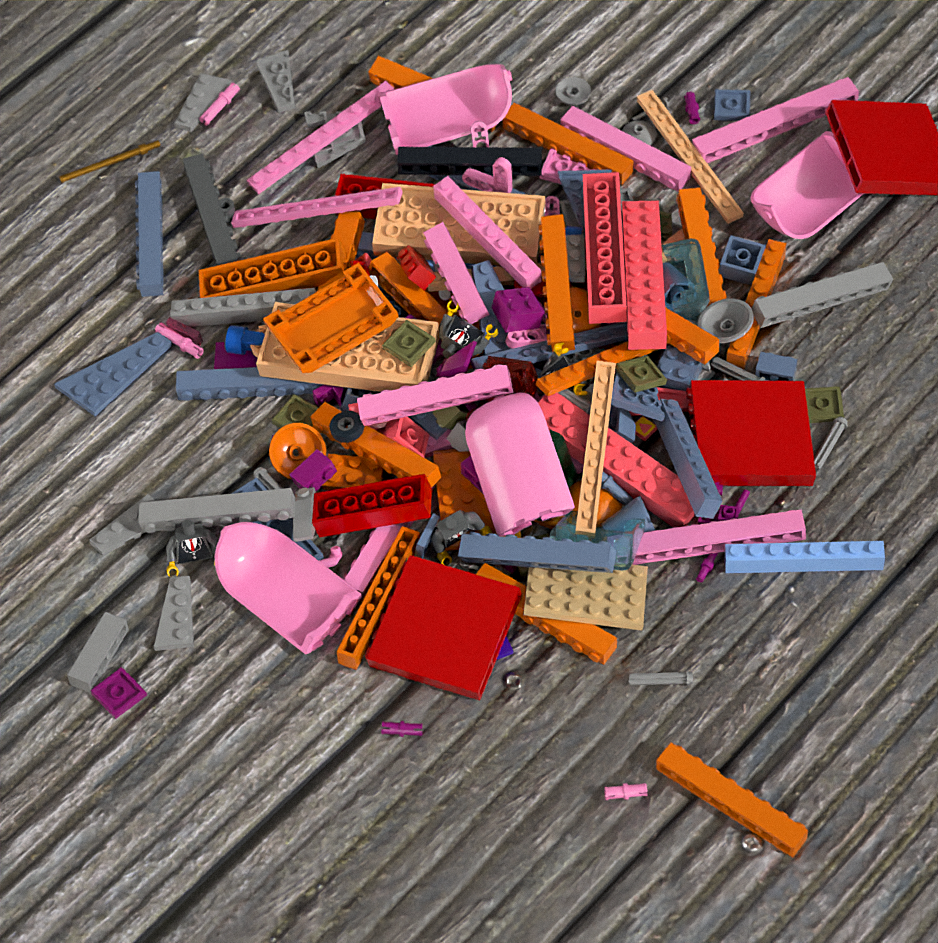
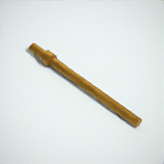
M156 140L146 145L145 143L140 144L135 149L59 176L60 181L63 183L136 155L147 154L148 151L161 147L160 142Z

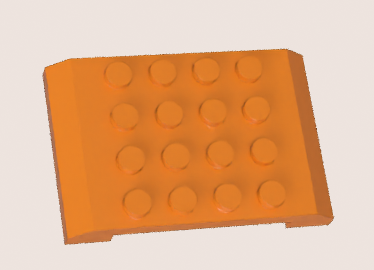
M359 263L343 271L344 276L287 310L281 312L278 309L263 318L265 325L302 373L314 372L392 326L399 317L396 309Z
M456 449L433 451L434 464L438 465L441 474L440 480L436 483L440 520L442 521L459 510L475 512L484 522L485 526H489L492 533L497 534L484 495L461 474V462L471 456L470 451L459 452ZM520 531L514 534V536H517V538H521ZM461 540L445 550H459Z

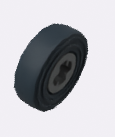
M344 411L333 417L329 428L331 435L336 441L349 443L362 435L364 425L358 413Z

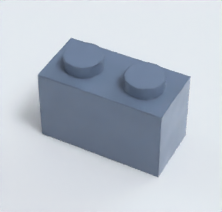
M761 352L755 375L760 378L764 377L766 381H794L798 359Z

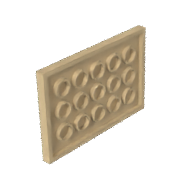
M615 562L613 573L529 567L523 615L643 630L648 566Z

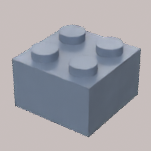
M730 235L720 263L719 274L722 275V278L752 286L766 245Z
M667 345L657 366L666 377L667 382L666 385L658 387L686 391L687 388H690L691 380L698 379L702 370V363L694 360L691 356L679 351L677 348Z

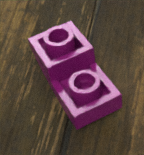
M720 505V509L713 519L699 517L698 525L713 521L738 519L739 507Z

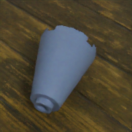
M663 263L665 307L673 312L684 310V306H690L695 301L697 296L696 287L671 263Z
M640 496L602 522V528H599L603 539L655 530Z

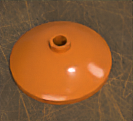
M570 288L574 334L599 328L601 323L589 324L588 291L581 288ZM575 311H578L580 313L579 318L575 317Z
M291 423L280 428L274 434L269 445V457L273 467L279 474L292 479L289 474L314 451L318 449L326 456V445L320 433L313 427L304 423ZM293 450H298L299 455L294 456Z
M582 480L574 483L569 488L575 506L569 512V515L576 521ZM605 488L600 489L596 527H601L602 522L619 511L623 506Z

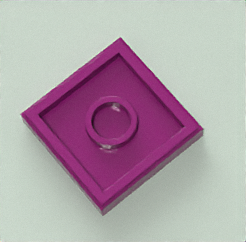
M122 667L90 690L91 694L115 719L147 696L146 691Z

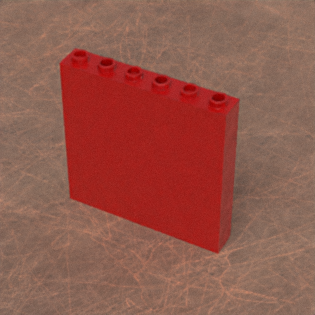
M831 100L825 113L856 193L938 195V130L927 103Z
M691 380L690 388L686 389V398L690 399L688 415H691L692 418L689 421V428L693 430L694 439L714 482H719V485L813 486L816 470L804 381Z
M409 555L408 560L403 563L401 577L397 578L395 582V591L388 599L386 613L383 612L381 615L380 627L374 632L372 646L366 651L365 658L368 665L375 669L480 701L521 600V589L514 585Z

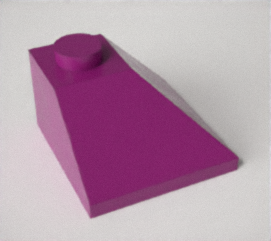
M471 342L446 359L444 366L439 367L436 376L439 378H450L459 373L466 374L477 342Z

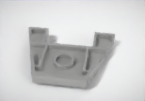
M336 111V114H326V112H319V114L304 113L308 128L326 124L343 111ZM361 121L332 141L330 148L322 149L314 154L318 168L366 142Z

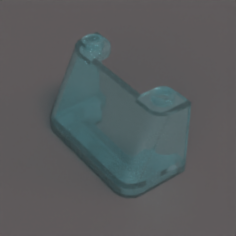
M686 239L662 245L663 252L668 263H671L687 278L689 290L680 291L681 296L677 302H672L674 312L686 320L690 319L698 322L700 314L704 312L710 301L700 243L696 239Z
M570 511L556 525V541L570 539L573 542L588 540L599 544V541L609 542L616 549L613 570L624 571L628 570L634 563L645 530V519L632 518L628 520L625 524V532L596 528L595 537L575 534L578 511Z

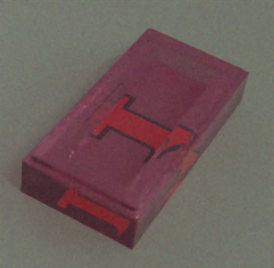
M170 317L167 319L166 324L168 328H171L185 338H190L194 344L201 345L203 339L199 331Z

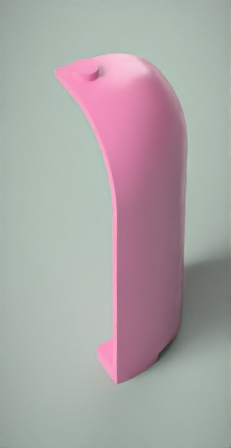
M502 64L482 65L379 94L386 120L390 119L391 122L388 128L396 155H398V147H428L470 135L471 125L475 121L484 122L487 129L497 125L506 116L512 101V90L509 82L512 81L510 70H506ZM477 125L474 131L480 132L484 130V127L482 128L480 125Z
M825 131L761 182L752 192L750 199L758 214L773 229L792 238L804 239L817 233L865 193L855 192L833 132Z
M527 393L500 395L479 407L470 415L465 429L466 441L496 533L499 537L514 535L522 529L531 526V521L541 518L544 521L550 518L565 516L575 508L544 414L538 402Z
M252 522L235 523L225 526L221 530V536L215 551V567L222 586L233 598L304 654H308L322 646V640L328 635L332 637L342 627L340 622L346 614L350 616L356 608L362 594L283 533L271 527Z

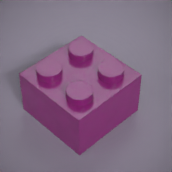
M530 287L496 291L491 306L506 333L539 329L545 312Z

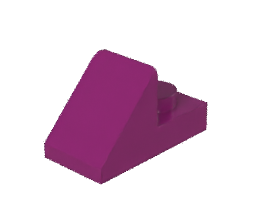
M323 385L313 390L314 402L317 406H320L324 402L328 403L335 399L341 407L347 387Z

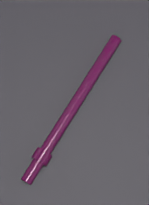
M746 489L742 491L735 504V507H739V513L750 495V492ZM711 553L703 560L701 570L696 577L698 582L702 583L707 573L712 570L718 553Z

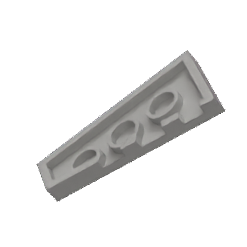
M288 50L257 59L256 65L278 113L295 108Z

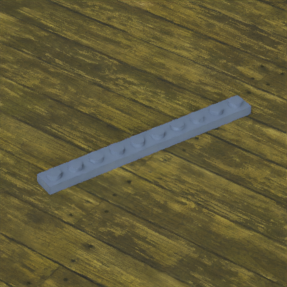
M627 322L575 333V350H570L562 356L628 340ZM546 340L471 359V366L474 371L477 369H490L495 365H507L508 369L548 360L553 353L552 346L548 345Z

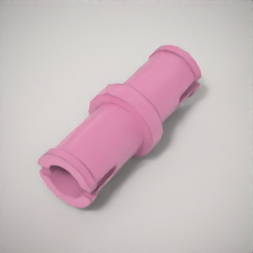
M624 783L622 786L604 787L606 800L617 798L628 800L629 797L647 796L646 783L634 785Z

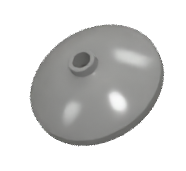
M723 299L712 303L703 310L698 319V327L717 337L719 343H729L741 338L750 330L754 321V315L751 307L746 302L739 299Z

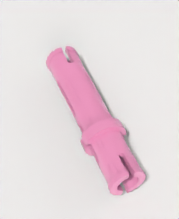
M232 82L224 92H221L216 101L199 117L200 122L207 126L222 108L231 102L234 95L240 91L239 86Z
M162 322L156 326L155 333L159 332L171 340L173 344L180 347L181 351L188 352L197 359L199 356H202L203 348L194 344L190 338L183 337Z

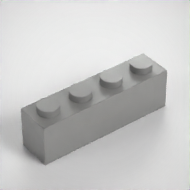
M105 612L102 618L97 620L96 628L93 633L88 635L84 648L80 649L75 663L67 671L70 685L90 692L96 686L129 630L126 619Z

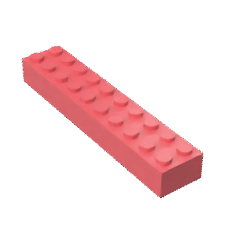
M619 172L583 174L589 324L627 322Z
M622 201L628 350L666 349L667 326L659 201Z
M559 393L548 397L544 395L538 404L544 414L553 444L584 465L590 415ZM608 428L603 471L608 476L611 475L613 480L633 499L640 496L646 509L672 527L687 526L695 517V513L678 475Z

